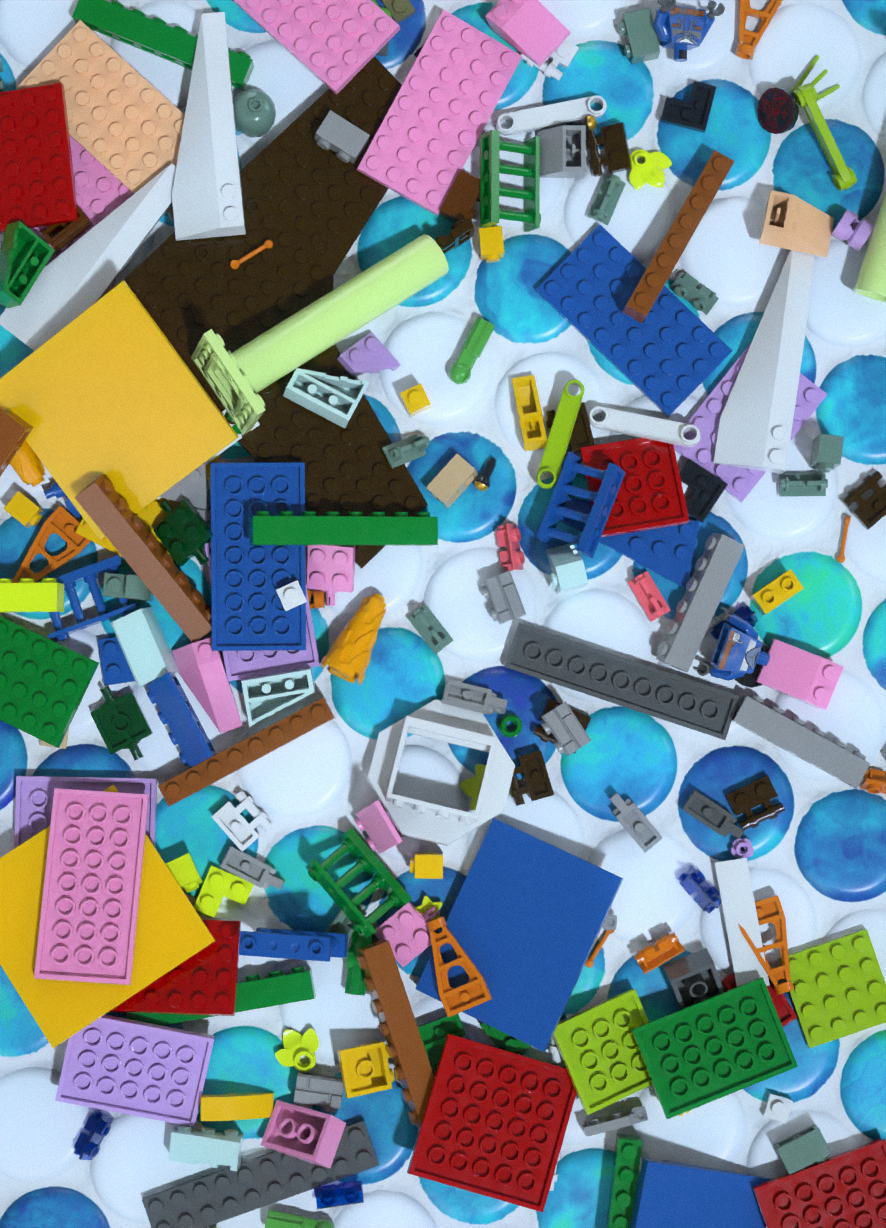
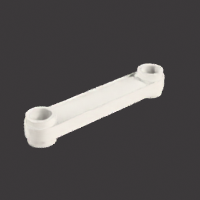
M590 96L504 113L498 117L496 129L500 131L501 135L510 136L580 121L586 115L599 118L604 115L607 104L601 96ZM593 103H598L601 105L602 109L600 111H594L591 109L590 105ZM508 120L513 126L509 129H504L500 123Z
M595 407L589 414L590 424L600 430L685 447H694L700 441L699 429L691 424L605 407ZM597 414L606 416L601 422H596L593 419ZM687 432H693L696 434V437L693 440H687L684 438V435Z

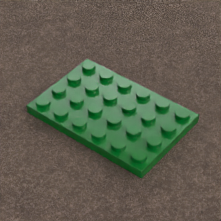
M0 616V720L59 748L99 663Z
M763 977L631 1029L667 1120L798 1067Z

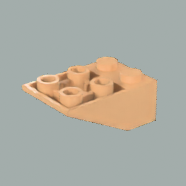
M771 190L765 208L759 243L827 258L834 218L793 194Z

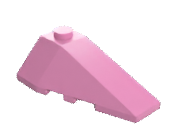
M212 637L173 650L172 653L179 675L219 732L223 733L243 727L230 681L227 680L221 651H212Z

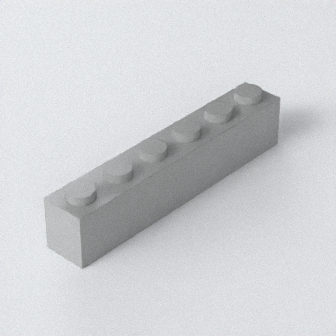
M712 533L707 539L705 551L696 563L695 573L687 582L686 593L677 604L676 615L668 624L666 637L658 646L657 660L688 673L745 545L719 533Z
M753 694L750 697H743L733 716L732 722L853 788L859 786L870 765L869 762L865 761V755L855 750L853 753L845 750V744L835 739L832 742L825 739V734L815 728L810 731L803 727L805 724L803 721L792 717L791 720L783 716V710L773 705L771 708L763 705L764 700Z

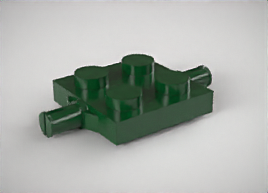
M183 499L175 509H172L167 500L162 501L159 507L166 517L153 530L177 565L183 566L194 556L201 566L205 565L209 559L202 549L205 543L213 536L211 530L189 500Z
M109 686L100 689L106 702L101 708L90 714L110 754H114L122 749H129L134 761L144 757L137 744L142 739L152 735L153 732L134 693L131 692L123 697L114 698Z

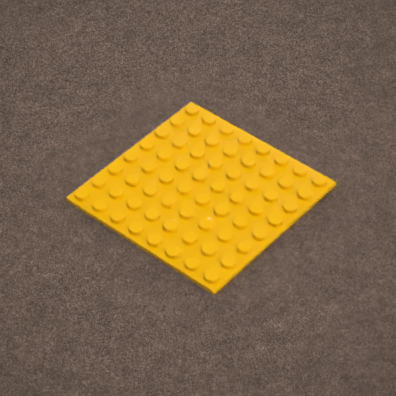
M125 280L0 378V407L4 412L12 411L34 427L26 438V442L99 540L105 537L104 533L74 497L101 475L113 484L114 490L121 498L127 501L130 510L135 515L239 437Z
M113 784L103 792H118ZM50 826L0 858V965L53 1049L215 942L213 936L147 835L145 836L131 985L35 979Z

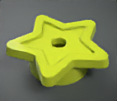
M425 895L422 905L415 908L424 914L433 905L436 907L434 911L440 910L443 902H433ZM437 914V915H436L433 919H431V920H434V919L439 918V917H440V914Z

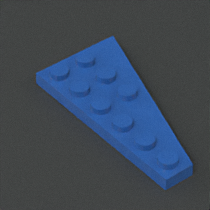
M567 497L564 507L586 514L591 512L590 501ZM563 516L559 517V521L583 533L585 523ZM689 520L687 524L602 537L599 542L686 589L687 582L690 579L700 521Z

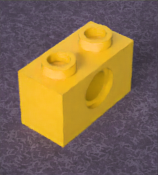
M790 569L752 594L749 598L763 616L804 589V587Z
M415 852V858H410V873H415V878L443 879V853Z

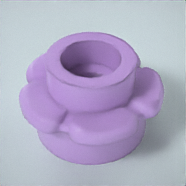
M740 838L733 841L731 854L734 857H737V859H748V857L753 855L754 848L749 839Z

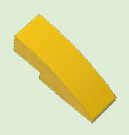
M528 375L511 378L524 451L543 449L547 444V436L535 376Z
M274 1093L203 1094L201 1096V1121L269 1118L274 1109Z

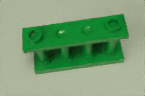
M490 130L480 135V226L490 227L499 223V219L524 222V232L540 228L541 146L539 136L524 141V144L501 141L500 131ZM507 151L524 154V167L501 164L499 162V152ZM499 173L523 176L524 190L501 187L499 185ZM499 196L524 199V213L501 210L499 207Z
M351 827L338 838L341 841V846L320 864L314 859L306 868L309 876L314 881H318L354 924L355 931L359 935L368 938L376 932L372 926L374 922L392 906L397 907L399 910L411 901L412 898ZM347 852L351 853L356 859V864L338 880L334 881L326 870ZM362 870L366 871L372 881L350 900L341 889ZM377 888L381 889L387 895V899L365 918L357 909V906Z

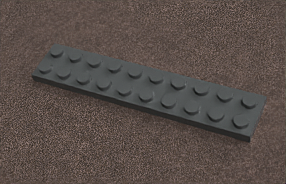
M521 623L518 624L504 666L505 668L722 740H726L740 697Z
M363 1119L345 1126L330 1169L278 1151H273L242 1162L237 1171H231L230 1167L146 1196L142 1198V1202L151 1228H205L379 1166V1161Z

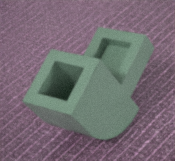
M105 573L102 596L147 602L153 601L152 592L138 575Z

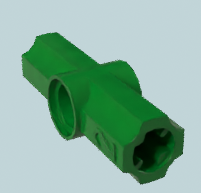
M353 925L352 929L354 931L351 936V947H349L346 968H348L345 993L365 996L366 986L364 978L366 976L364 970L360 969L356 956H358V948L371 944L372 935L368 938L359 935Z

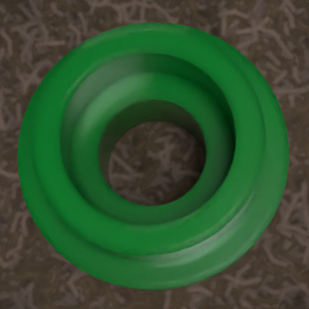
M508 714L501 718L499 730L504 736L515 737L521 732L522 722L518 716ZM512 721L515 724V728L508 730L506 728L507 722Z

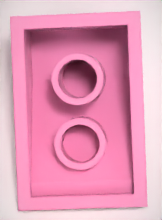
M500 0L485 16L494 33L539 67L571 34L538 0Z
M773 639L768 651L770 654L769 662L766 666H762L756 682L817 709L826 710L844 667L818 655Z
M381 799L355 813L357 818L354 821L360 831L365 830L369 838L366 841L372 851L377 850L380 854L403 841L402 834Z
M277 1100L260 1145L330 1169L346 1123L330 1114Z

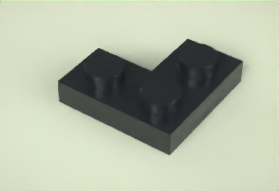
M694 81L688 103L666 97L660 122L705 133L716 86Z
M688 459L680 472L681 482L695 490L686 504L687 512L703 523L728 484Z

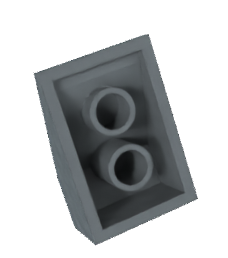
M706 948L663 965L679 1009L724 992L715 964Z

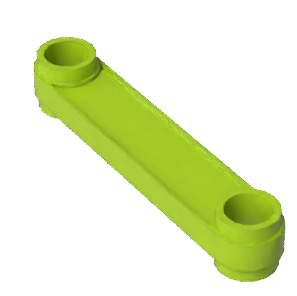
M811 83L798 87L793 91L796 98L794 100L800 108L804 109L834 173L832 175L833 183L838 191L847 190L857 183V178L854 171L846 166L816 102L818 94Z
M569 380L562 392L536 478L537 484L543 489L554 487L560 473L585 388L579 380ZM571 385H576L580 388L581 392L576 396H572L568 393L567 389ZM543 473H550L553 476V482L544 484L541 482L540 476Z

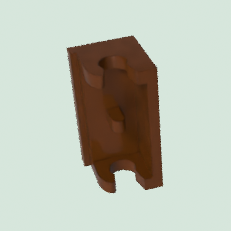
M78 204L79 221L50 225L45 230L42 229L40 231L56 253L93 225Z

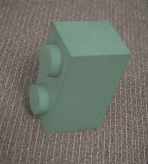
M650 8L623 13L622 20L619 22V30L621 36L625 35L627 44H624L626 58L630 57L631 64L658 59L660 48L656 32L653 28Z
M820 434L813 439L810 467L816 468L817 472L830 473V470L838 467L841 464L844 436Z
M816 1124L774 1144L789 1175L806 1168V1166L812 1163H822L828 1159L827 1156L832 1154Z

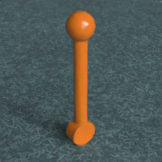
M266 240L262 246L239 260H232L230 263L231 268L236 270L244 261L266 248H272L273 242Z
M848 515L844 519L840 553L836 557L838 563L845 561L844 551L851 516Z
M605 930L606 932L591 957L587 959L586 967H593L594 959L609 934H612L615 930Z

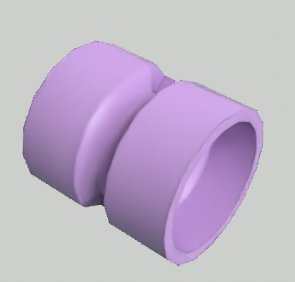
M847 209L831 235L840 241L847 240L848 245L859 252L875 225L865 219L858 220V215Z

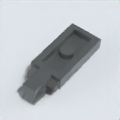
M696 790L692 791L681 808L724 837L730 833L740 839L744 833L742 829L734 825L737 819L732 814Z

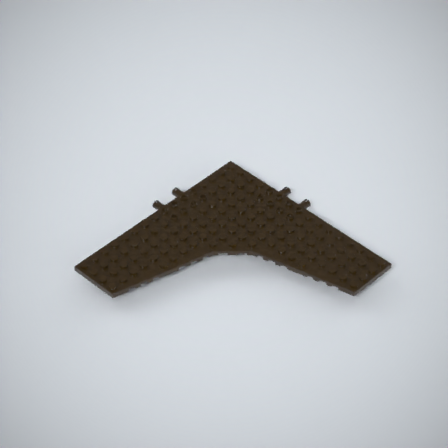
M375 56L337 95L329 88L240 171L246 234L176 241L174 232L122 280H125L220 412L225 410L224 406L191 358L203 334L212 329L215 334L218 333L223 339L225 350H230L232 353L333 290L334 274L389 189L356 170L402 86ZM330 110L370 135L367 144L354 164L350 161L348 163L343 162L336 156L337 153L331 149L325 150L321 148L315 140V134ZM169 206L166 213L174 219L173 209ZM266 240L273 242L272 248H266L244 261L236 270L231 268L230 263L232 260H239L262 246ZM336 344L298 367L300 369L326 373V375L344 376L348 377V379L356 380L337 360L341 353ZM296 369L256 393L261 396L265 403V411L258 420L260 425L242 435V438L237 443L258 463L305 462V512H316V516H325V512H339V516H348V512H362V516H371V512H385L386 517H394V512H408V517H416V513L421 512L428 505L405 464L393 469L391 468L382 448L392 444V441L364 393L346 428L283 396ZM227 413L226 420L229 424L234 425V422L229 421V414ZM355 545V563L362 569L385 546Z

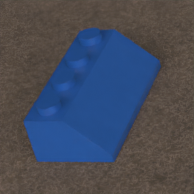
M168 672L147 685L150 691L146 693L151 703H156L159 707L160 712L157 714L162 724H167L171 730L168 735L174 746L178 744L182 751L179 753L183 764L185 766L189 765L192 768L216 755L217 753L175 673Z

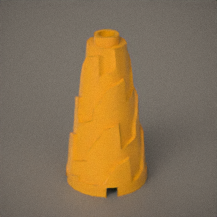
M25 440L9 464L24 484H31L32 487H35L45 481L43 478L46 475L45 469L38 456Z
M373 593L372 596H367L363 599L354 616L333 642L326 656L322 658L320 666L323 669L328 665L330 666L328 672L353 684L355 680L358 685L362 684L366 676L365 672L371 659L373 647L377 640L379 627L387 610L385 609L387 604L384 602V597Z

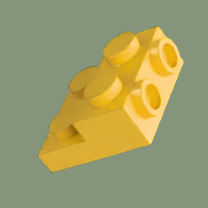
M378 1040L360 1044L356 1047L337 1050L345 1098L392 1089L394 1074L388 1065L390 1057L384 1041Z

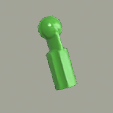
M480 317L476 318L456 363L449 369V377L452 382L464 384L470 379L471 370L477 358L481 356L495 328L489 321Z
M268 1209L265 1228H335L334 1224L329 1220H318Z

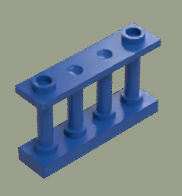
M569 451L567 458L562 463V471L544 518L538 525L536 538L549 545L552 537L576 544V550L579 553L593 559L626 472L618 465L609 463L605 471L580 464L581 459ZM576 473L601 479L602 483L599 491L593 492L572 486ZM568 494L594 501L591 512L586 514L564 507ZM563 516L585 523L583 533L579 536L556 529L559 517Z
M116 555L55 577L57 583L64 584V591L67 593L77 624L64 628L59 612H49L55 632L48 634L49 639H56V642H61L69 639V634L118 616L124 617L140 609L137 603L130 605L128 599L118 598L121 608L108 613L97 583V575L105 572L119 574V567L124 566L121 556ZM82 580L88 583L99 614L98 617L87 621L74 588L76 583Z
M259 927L256 928V932L240 931L238 955L330 962V957H347L348 934Z

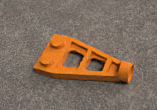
M739 0L736 56L747 60L753 59L758 42L783 0H770L764 11L752 9L750 0ZM747 16L762 20L756 33L746 30Z
M59 506L44 522L11 583H20V578L34 579V583H37L78 556L91 542V540L75 533L80 523L62 506ZM51 534H58L67 542V549L57 556H51L45 551V544ZM40 553L49 561V564L39 573H35L30 569V563Z
M776 895L755 902L759 926L773 923L776 927V940L773 944L763 945V947L757 949L745 929L740 925L739 928L773 982L776 995L794 990L792 980H790L786 917L779 896ZM780 949L782 965L772 968L766 957L764 961L760 953L764 952L765 956L767 950ZM782 978L787 981L778 984V981Z
M444 916L426 923L431 937L439 996L447 1016L451 1017L493 999L484 976L449 930ZM442 928L441 933L435 932V930ZM446 943L451 944L457 954V959L449 963L443 962L440 947ZM455 965L462 966L469 975V982L458 988H452L448 980V970Z

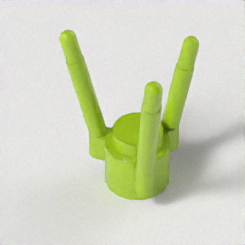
M819 55L815 56L797 84L790 90L792 93L802 86L819 60ZM824 69L811 84L815 86L828 73V70ZM837 84L820 93L818 100L839 89L840 85Z

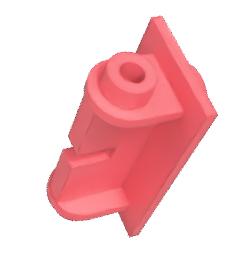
M516 524L497 526L498 531L495 532L498 547L506 546L507 551L499 552L501 568H504V572L524 570L525 558L520 550L519 541L521 540V533L519 528H517Z
M648 571L627 582L650 622L671 611Z

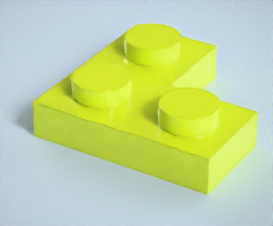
M211 865L194 909L215 918L224 897L246 905L254 884Z

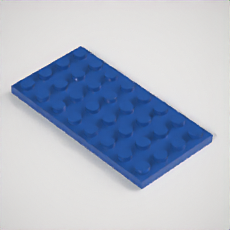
M599 224L536 289V292L658 409L669 417L733 350L665 286L662 288L643 323L622 313L647 268Z
M305 462L211 463V532L213 533L211 537L212 651L306 650V603L285 611L276 591L298 580L306 597V545H249V517L256 516V511H269L270 516H279V512L283 511L293 512V516H302V512H305Z

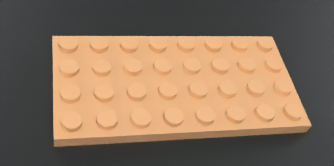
M81 20L17 86L19 89L62 83L65 91L69 135L133 194L171 163L175 166L177 165L185 115Z

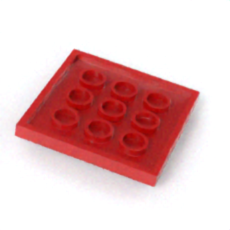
M637 438L580 448L582 465L605 471L609 463L618 465L626 472L601 538L689 523L673 444ZM585 475L587 490L599 491L602 480ZM590 501L591 509L593 507L594 501Z

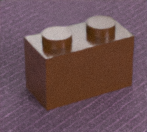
M460 170L439 210L440 216L453 223L460 220L464 222L467 219H470L472 222L476 214L474 207L477 202L480 203V179Z

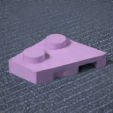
M372 332L337 358L351 376H359L364 373H379L381 370L386 369L395 371L401 365Z

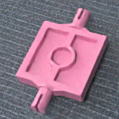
M308 545L307 589L323 590L326 592L325 605L335 606V593H352L354 591L355 545Z
M409 901L375 929L376 932L374 934L379 940L384 939L390 942L394 957L402 968L431 945L430 932L426 923L430 922L431 919L440 913L438 909L434 911L436 909L434 905L423 914Z

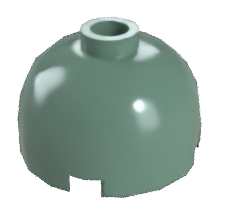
M257 89L245 90L239 93L233 101L236 130L251 138L267 134L273 126L276 117L275 104L271 97Z

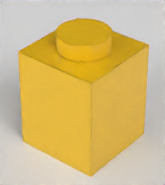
M502 226L479 228L481 260H486L487 263L499 262L500 258H504Z
M421 383L400 393L410 418L431 408V403Z
M20 491L4 507V510L27 528H30L31 525L33 527L36 526L42 519L41 513L44 511Z

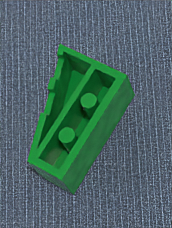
M21 221L6 226L0 251V303L6 308L22 304L55 251Z

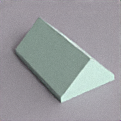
M152 607L141 608L111 622L138 687L155 681L168 672H178L177 665Z

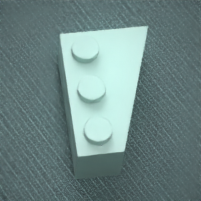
M296 368L283 396L346 428L370 381H357L344 376L335 377L322 372Z
M573 543L546 549L552 571L549 576L552 590L556 589L557 594L584 588L588 584L583 559L577 553Z
M312 667L241 680L249 727L315 692Z
M178 1125V1128H174L171 1132L168 1161L197 1165V1163L210 1164L209 1167L218 1168V1165L230 1166L231 1171H237L241 1164L244 1134H238V1130L226 1129L223 1133L215 1132V1128L211 1127L192 1130V1126Z

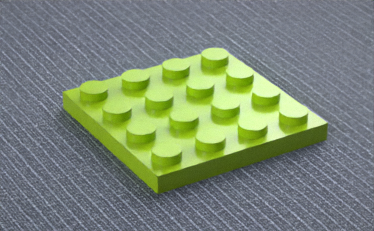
M862 929L788 955L790 980H792L794 990L789 991L809 1049L886 1023V983L867 929ZM782 957L777 958L780 966L782 965Z
M633 988L559 1022L554 1031V1040L586 1115L592 1114L652 1085L631 1030L649 1022L637 992Z

